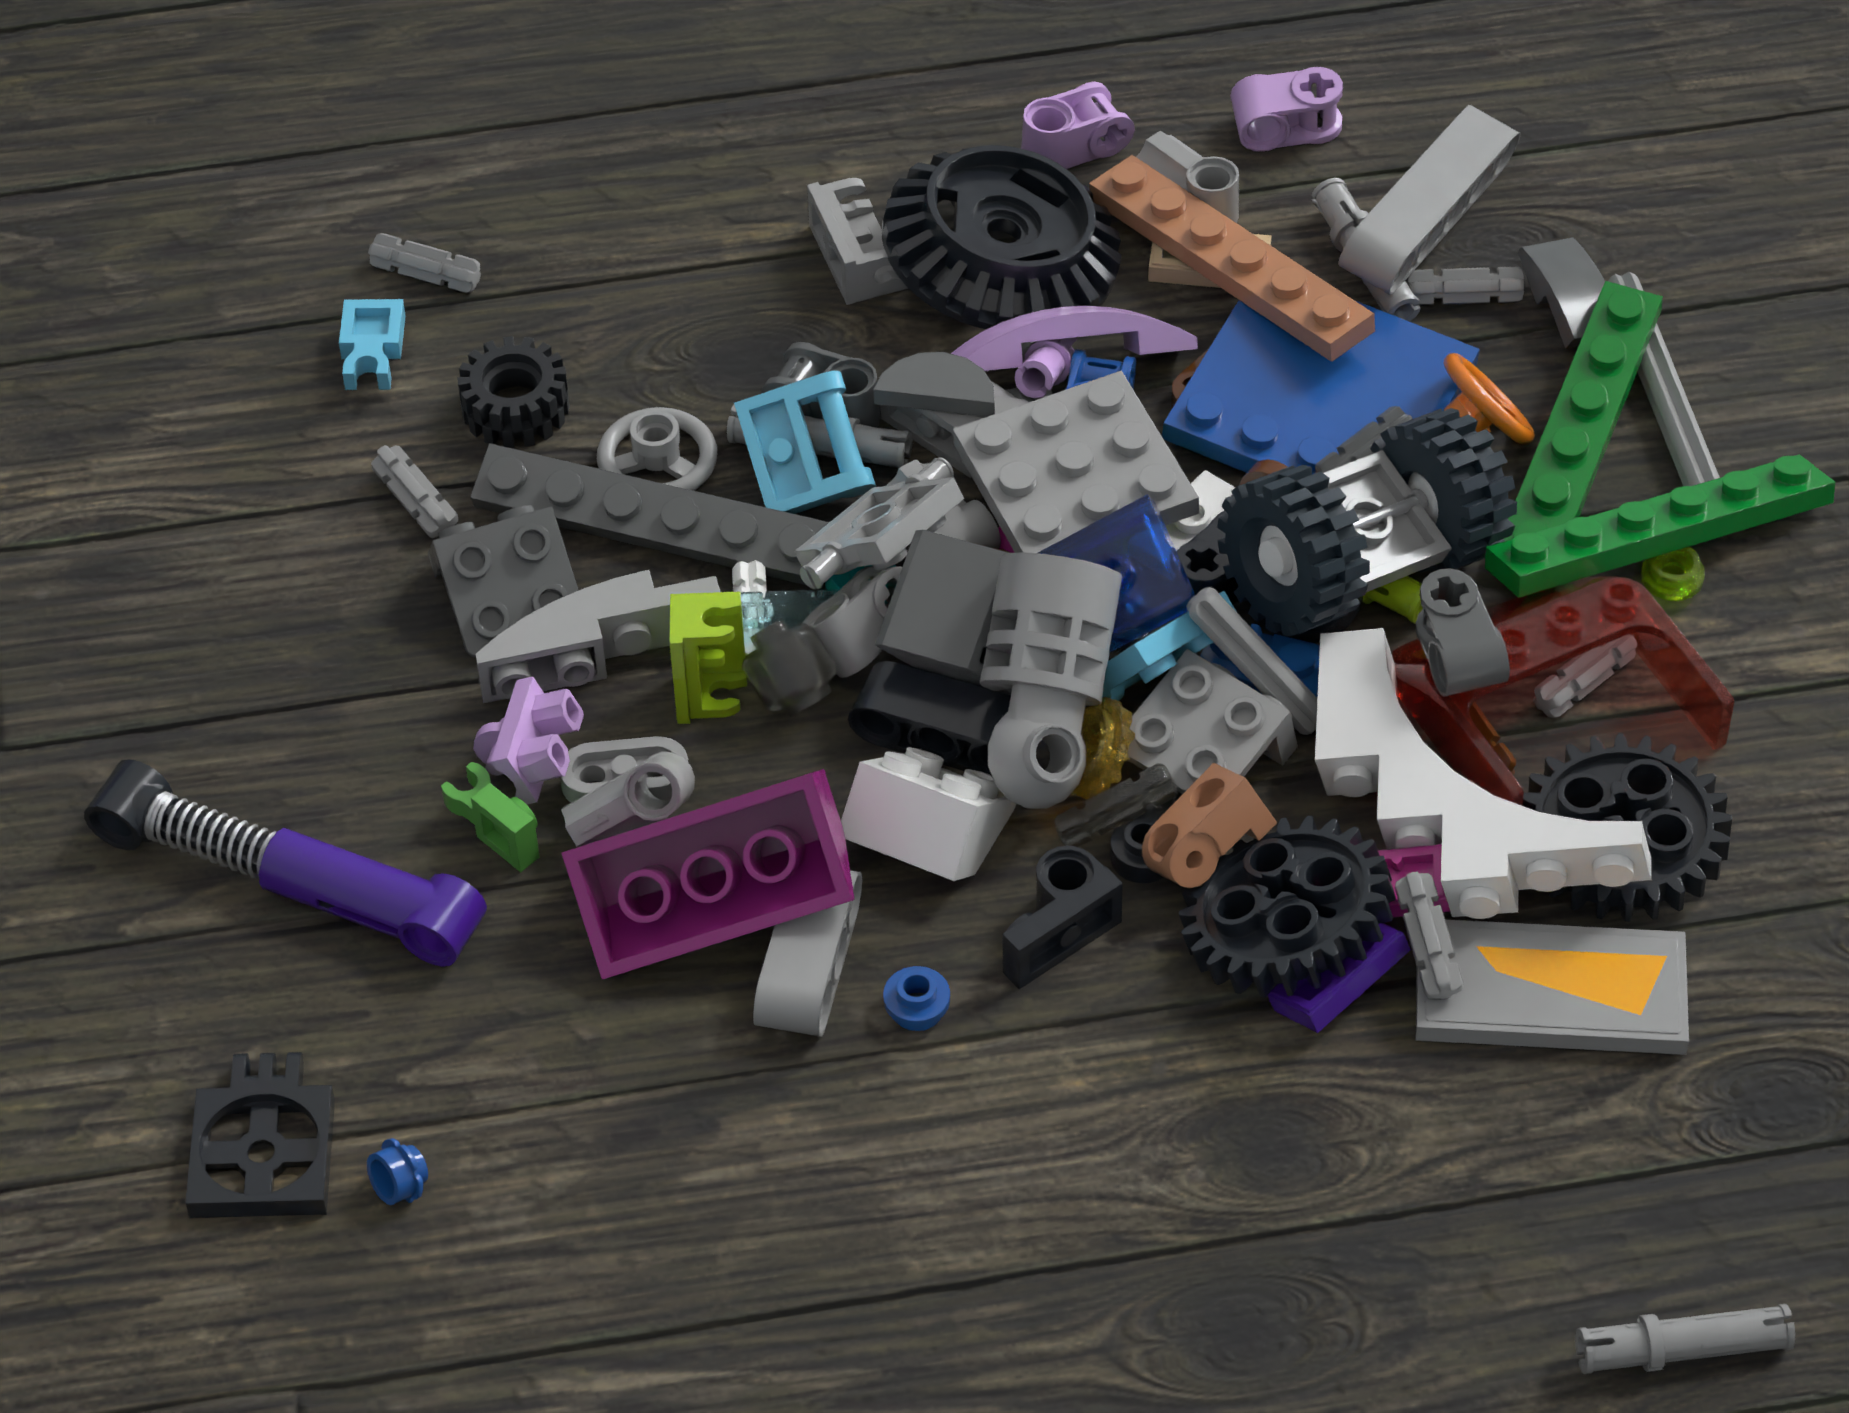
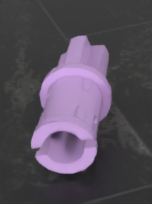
M1076 337L1036 341L1025 353L1023 365L1019 366L1015 373L1016 386L1020 392L1027 397L1040 398L1046 395V391H1050L1053 385H1058L1064 381L1069 374L1072 356L1075 351L1072 345L1077 340Z

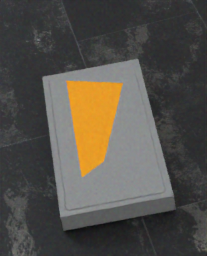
M1446 920L1455 951V957L1451 958L1450 962H1457L1464 982L1462 991L1448 999H1429L1424 993L1419 976L1420 970H1424V965L1416 966V1041L1687 1054L1689 1026L1685 932Z

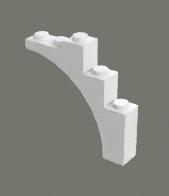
M1384 628L1320 634L1315 762L1327 796L1360 797L1368 793L1378 792L1377 821L1387 850L1442 844L1441 883L1452 917L1467 916L1475 919H1485L1496 914L1518 912V890L1535 889L1550 892L1566 886L1593 884L1617 887L1626 885L1629 882L1651 880V855L1642 821H1587L1537 812L1494 796L1452 770L1422 741L1400 707L1395 663Z

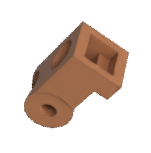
M1213 763L1151 826L1142 844V857L1146 866L1153 872L1180 886L1187 888L1197 887L1209 880L1216 869L1218 858L1224 855L1244 834L1260 841L1277 824V821L1245 777Z

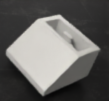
M908 747L905 754L885 752L884 757L859 762L841 823L845 839L956 881L976 874L1013 813L1016 803L1010 801L998 789L991 775L966 769L962 776L941 768L944 759L925 750Z

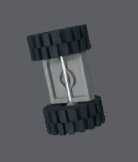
M1449 408L1442 411V409L1386 429L1380 433L1382 438L1374 440L1370 448L1374 454L1325 473L1320 471L1312 474V467L1301 465L1295 468L1293 465L1237 486L1231 490L1233 495L1224 499L1221 507L1226 511V514L1218 517L1217 528L1225 533V538L1217 540L1219 553L1227 554L1229 564L1223 566L1227 579L1234 577L1239 586L1233 591L1240 603L1249 601L1251 607L1248 614L1256 622L1266 618L1265 629L1273 633L1282 630L1283 636H1293L1347 615L1348 612L1355 610L1361 604L1357 598L1364 596L1366 592L1415 572L1424 573L1429 570L1432 573L1439 569L1458 570L1485 559L1487 546L1504 542V538L1512 536L1515 525L1507 518L1517 514V501L1508 499V491L1516 489L1513 476H1504L1501 465L1508 462L1502 450L1494 453L1490 445L1494 437L1487 429L1476 432L1478 420L1469 414L1460 417L1459 410Z

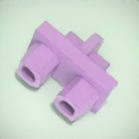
M534 677L516 680L505 717L500 722H491L483 725L477 731L473 749L476 756L486 764L485 768L488 773L496 776L505 774L514 783L516 788L515 797H518L526 804L535 803L538 801L544 781L566 775L570 759L568 748L559 735L579 731L584 716L583 710L568 689L544 693Z

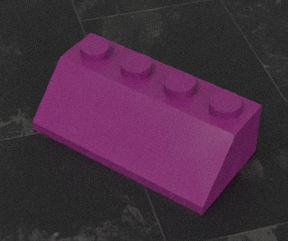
M824 769L562 852L602 979L855 900L845 834Z

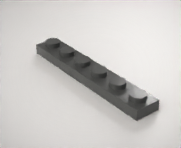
M490 443L470 497L475 508L503 513L524 505H533L534 511L552 506L558 527L730 568H733L740 561L750 563L757 560L765 566L766 576L803 585L806 584L800 576L802 566L794 551L829 523Z

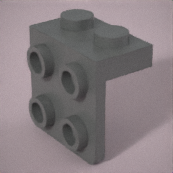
M533 505L516 507L500 513L497 516L498 522L475 528L474 522L457 524L438 532L439 539L432 540L428 556L434 576L442 575L465 650L471 657L476 658L475 654L523 617L555 600L579 591L552 506L534 511Z

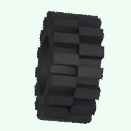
M513 336L503 337L504 346L496 347L493 340L483 343L484 354H481L476 349L468 354L469 364L462 362L459 368L460 377H457L462 416L465 425L469 424L470 432L476 438L483 433L484 443L495 444L498 438H502L503 446L507 448H514L515 439H523L525 447L535 445L534 435L539 434L544 440L553 436L552 426L560 429L565 423L564 414H569L570 409L565 366L563 367V360L557 352L552 355L551 346L544 342L535 349L534 338L524 337L521 345H514ZM514 386L533 389L530 393L515 398H504L494 395L502 389Z

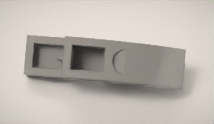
M645 570L583 588L545 605L498 634L475 654L483 703L511 699L516 680L534 677L543 691L567 686L575 687L587 682L606 679L605 659L622 655H635L646 650L670 646V594L720 592L716 576L654 588L650 571Z

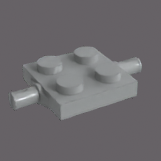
M942 457L934 458L918 474L910 475L903 482L889 486L874 487L867 491L794 551L802 566L800 576L803 582L812 589H818L834 574H843L857 567L872 565L874 570H882L904 559L908 553L906 547L912 542L915 531L923 529L935 532L946 523L945 514L964 499L953 477L954 471L950 463Z

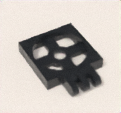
M302 1052L287 1053L285 1075H277L275 1053H261L258 1075L250 1076L251 1063L249 1054H234L230 1088L196 1089L185 1203L189 1218L327 1215L335 1098L332 1085L302 1086L304 1072ZM303 1112L316 1126L317 1138L285 1139L282 1134L278 1133L279 1113ZM251 1114L249 1132L243 1135L240 1140L210 1141L211 1128L224 1115ZM258 1144H269L275 1149L272 1158L266 1162H254L248 1157L249 1151ZM309 1167L296 1181L284 1188L273 1191L274 1178L281 1175L286 1168ZM238 1169L240 1174L245 1177L244 1194L222 1187L208 1175L207 1171Z

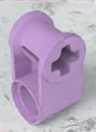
M1311 67L1301 71L1279 74H1255L1238 81L1232 88L1230 97L1241 144L1253 151H1269L1279 147L1309 143L1323 144L1332 141L1342 130V115L1339 109H1337V103L1341 99L1343 92V82L1340 76L1333 70L1324 67ZM1314 83L1316 84V98H1314L1311 92V86ZM1317 113H1320V117L1323 119V125L1320 128L1317 127Z
M1088 82L1076 89L1048 98L1036 99L1029 103L1024 109L1021 149L1038 153L1068 169L1098 158L1111 157L1119 153L1133 138L1135 131L1134 123L1125 113L1117 112L1111 104L1110 92L1102 83Z

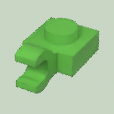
M471 762L466 766L468 782L474 788L468 791H460L446 781L441 785L444 804L452 813L463 816L473 823L477 838L521 873L540 858L536 835L537 819L524 801L518 797L508 798L491 784L490 775L483 766Z

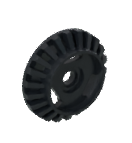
M986 145L964 148L952 155L947 152L933 155L930 164L918 162L909 169L906 179L899 178L893 186L890 199L887 200L882 221L883 247L888 256L889 263L902 282L917 297L939 312L960 322L986 330L1001 322L1040 310L1071 306H1101L1113 288L1121 262V254L1118 253L1121 242L1119 231L1110 227L1112 215L1104 206L1093 204V193L1086 185H1082L1071 172L1060 164L1038 153L1017 147ZM942 200H949L955 208L953 231L943 221L937 209V204ZM1001 231L1008 233L1016 239V242L1005 243L995 240L989 235V232Z

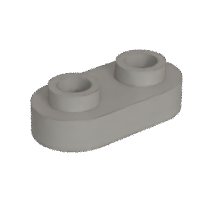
M661 736L580 744L568 751L570 762L564 777H560L562 792L569 802H573L638 766L651 755L660 752H672L683 757L687 762L688 756L683 746L677 741ZM649 772L647 775V786L652 795L660 800H671L672 786L670 781L658 772Z

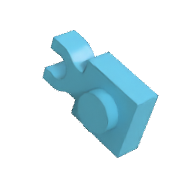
M403 299L344 300L339 347L341 359H345L342 372L345 390H357L358 377L367 372L376 373L379 390L391 389L392 378L388 359H401L406 317Z

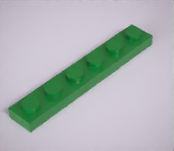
M1605 281L1516 498L1517 514L1508 518L1515 525L1512 536L1504 538L1505 541L1511 540L1518 534L1534 533L1565 524L1568 520L1580 516L1660 316L1663 296Z
M1800 454L1783 456L1776 459L1775 462L1744 471H1732L1721 478L1694 486L1678 487L1670 493L1643 501L1627 502L1619 506V508L1589 517L1573 518L1565 524L1545 530L1518 534L1511 540L1486 547L1485 569L1519 598L1834 503L1836 482Z

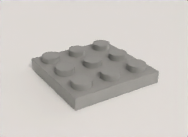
M1122 370L953 429L954 447L1015 553H1040L1075 558L1199 514V497Z

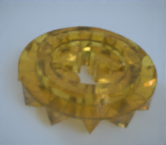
M1102 697L1101 704L1085 707L1081 735L1086 745V767L1079 785L1072 792L1073 795L1090 800L1093 796L1104 798L1110 790L1111 783L1120 782L1121 769L1124 762L1131 760L1127 754L1129 745L1135 739V733L1129 729L1132 723V712L1123 708L1122 702Z

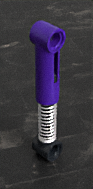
M131 759L121 760L84 811V819L94 834L116 848L135 850L142 841H159L162 845L169 844L171 848H179L181 852H189L192 856L199 855L203 860L209 859L211 863L216 864L219 862L222 867L229 866L233 871L239 870L241 874H250L251 878L256 879L259 877L262 889L398 938L416 957L433 965L441 967L452 965L486 914L487 905L483 896L468 882L456 876L442 873L435 874L427 880L290 829L282 828L270 834L268 828L259 830L257 824L249 827L246 820L239 823L237 817L229 819L227 813L219 815L216 809L209 812L207 806L203 805L199 808L197 802L189 804L186 798L179 800L177 795L173 794L166 779L155 769L140 761Z

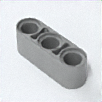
M850 871L855 900L774 926L756 989L753 1011L754 1025L822 1037L828 1022L859 910L862 890L861 872Z

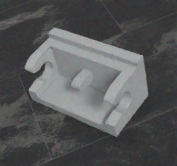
M847 178L824 185H819V182L807 185L809 226L846 305L908 289L888 261V256L882 242V229L874 215L870 200H853L848 204H840L846 196L858 195L866 191L864 182L859 178Z

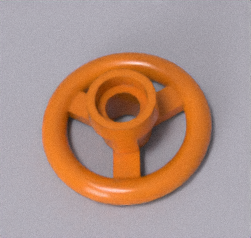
M1457 353L1448 354L1443 361L1444 368L1462 392L1443 410L1449 408L1459 410L1460 417L1469 414L1478 420L1476 432L1485 429L1490 432L1489 426L1493 423L1516 443L1521 445L1532 443L1535 436L1534 430L1512 401L1466 358Z

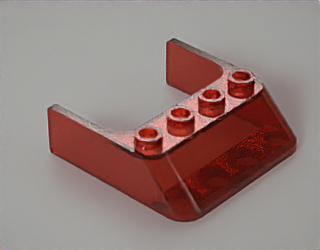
M1589 576L1523 597H1516L1487 609L1493 625L1501 633L1507 649L1510 666V676L1507 682L1443 697L1434 683L1428 659L1419 639L1408 642L1392 652L1395 663L1398 697L1452 770L1492 795L1521 806L1524 797L1523 788L1473 723L1469 714L1471 705L1474 701L1488 693L1630 634L1634 636L1637 641L1636 653L1712 749H1717L1727 744L1734 708L1733 696L1649 591L1639 582L1629 578Z

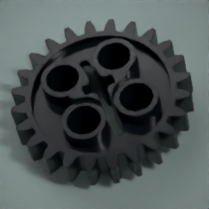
M1618 733L1615 738L1614 747L1605 748L1601 740L1595 735L1590 738L1589 752L1583 753L1570 743L1566 745L1565 763L1550 756L1545 758L1544 775L1531 773L1529 776L1528 793H1521L1519 805L1541 813L1587 821H1642L1651 855V880L1629 882L1626 885L1617 887L1601 884L1566 886L1559 890L1550 891L1548 895L1553 898L1567 890L1572 893L1571 909L1574 911L1581 908L1587 901L1596 903L1597 919H1603L1611 906L1619 907L1624 922L1631 921L1634 907L1643 906L1646 913L1652 919H1658L1659 903L1662 901H1666L1675 910L1681 911L1684 906L1685 891L1693 896L1703 897L1706 879L1717 881L1720 877L1721 861L1728 859L1732 815L1726 814L1727 794L1715 793L1716 776L1714 773L1697 776L1699 761L1697 757L1694 756L1678 763L1675 761L1676 745L1671 743L1660 753L1651 751L1652 742L1650 736L1645 735L1638 747L1633 748L1628 747L1624 734Z
M1307 816L1299 829H1291L1285 817L1280 819L1276 832L1266 834L1260 841L1254 838V840L1246 843L1239 839L1232 846L1233 852L1229 855H1221L1218 858L1216 869L1209 880L1197 886L1198 888L1186 889L1182 893L1187 907L1179 911V917L1184 927L1181 932L1190 955L1194 956L1198 969L1201 972L1209 970L1216 985H1220L1230 979L1237 994H1241L1255 982L1259 995L1263 998H1266L1271 992L1274 984L1282 983L1287 996H1292L1299 980L1307 979L1313 988L1318 989L1321 987L1320 973L1329 970L1339 977L1346 975L1342 963L1345 958L1349 957L1364 961L1367 959V955L1362 942H1381L1383 940L1379 924L1392 921L1393 915L1388 903L1396 900L1391 884L1392 877L1384 855H1379L1375 841L1373 839L1363 841L1359 828L1355 826L1342 833L1337 819H1331L1321 830H1317L1313 816Z

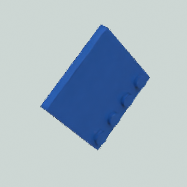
M1239 300L1164 421L1162 438L1246 473L1258 461L1269 459L1278 461L1287 467L1293 465L1295 468L1301 465L1312 467V474L1316 473L1315 466L1317 462L1331 452L1338 453L1336 449L1338 446L1372 421L1377 422L1376 417L1389 407L1399 406L1405 414L1411 415L1413 419L1439 409L1444 411L1443 409L1462 392L1446 372L1443 364L1444 358L1450 353H1457L1476 366L1480 349L1356 301L1374 313L1375 332L1331 362Z

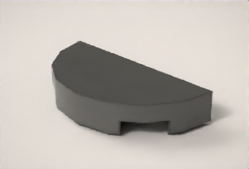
M946 352L917 353L896 361L881 374L873 389L874 404L986 417L995 414L994 385L984 369L965 357Z

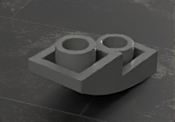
M1574 237L1521 247L1518 255L1536 304L1549 303L1565 348L1579 346L1605 283L1602 274Z

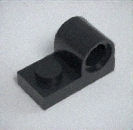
M1058 846L1047 851L1039 859L1036 867L1037 912L1021 915L1002 934L1004 975L1018 989H1021L1121 923L1123 883L1092 854L1082 848Z

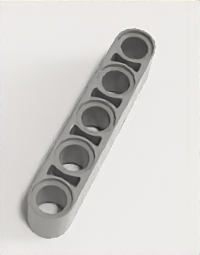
M1468 105L1359 223L1343 248L1338 262L1339 266L1385 293L1392 295L1502 172L1516 149L1520 139V132L1479 109Z

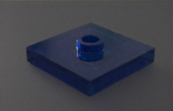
M1148 494L1038 552L1040 554L1063 556L1092 562L1115 570L1122 575L1109 652L1188 612L1187 604L1195 596L1157 505Z

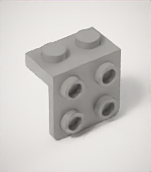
M1188 649L1177 660L1178 664L1169 670L1115 738L1117 752L1122 757L1181 794L1213 763L1244 777L1262 754L1283 766L1298 747L1292 715L1280 701L1270 695L1259 693L1239 681L1223 666L1210 663Z

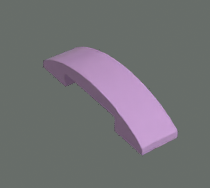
M1071 306L1040 310L1001 322L966 341L951 354L965 357L984 369V371L1021 367L1023 365L1021 343L1123 333L1124 349L1139 355L1198 349L1196 336L1179 327L1144 314L1111 307Z

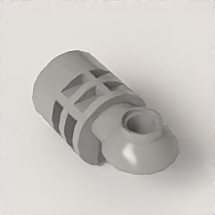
M1018 552L1006 553L1001 556L992 607V619L986 643L984 666L980 678V684L990 690L1012 689L1009 710L995 725L988 743V767L995 785L1010 801L1027 809H1047L1064 801L1079 785L1086 767V745L1081 735L1085 706H1096L1102 702L1103 686L1108 666L1122 575L1108 567L1079 559L1040 553ZM1041 740L1048 746L1050 752V761L1045 770L1039 765L1036 758V749Z

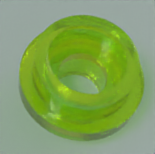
M1690 546L1644 560L1641 572V579L1645 588L1654 596L1668 601H1682L1695 596L1701 590L1705 577L1704 566L1700 561L1699 555Z

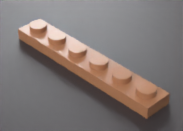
M1129 156L1089 183V189L1093 193V202L1095 204L1106 207L1110 214L1329 361H1334L1375 332L1373 312L1135 156Z

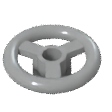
M646 408L623 416L606 430L598 445L597 466L598 469L624 475L645 468L651 471L664 470L677 478V480L662 484L695 491L706 482L715 468L718 455L717 444L710 429L695 416L673 408ZM679 429L690 434L698 444L699 459L696 465L680 457ZM631 434L632 452L615 457L618 444L624 437Z

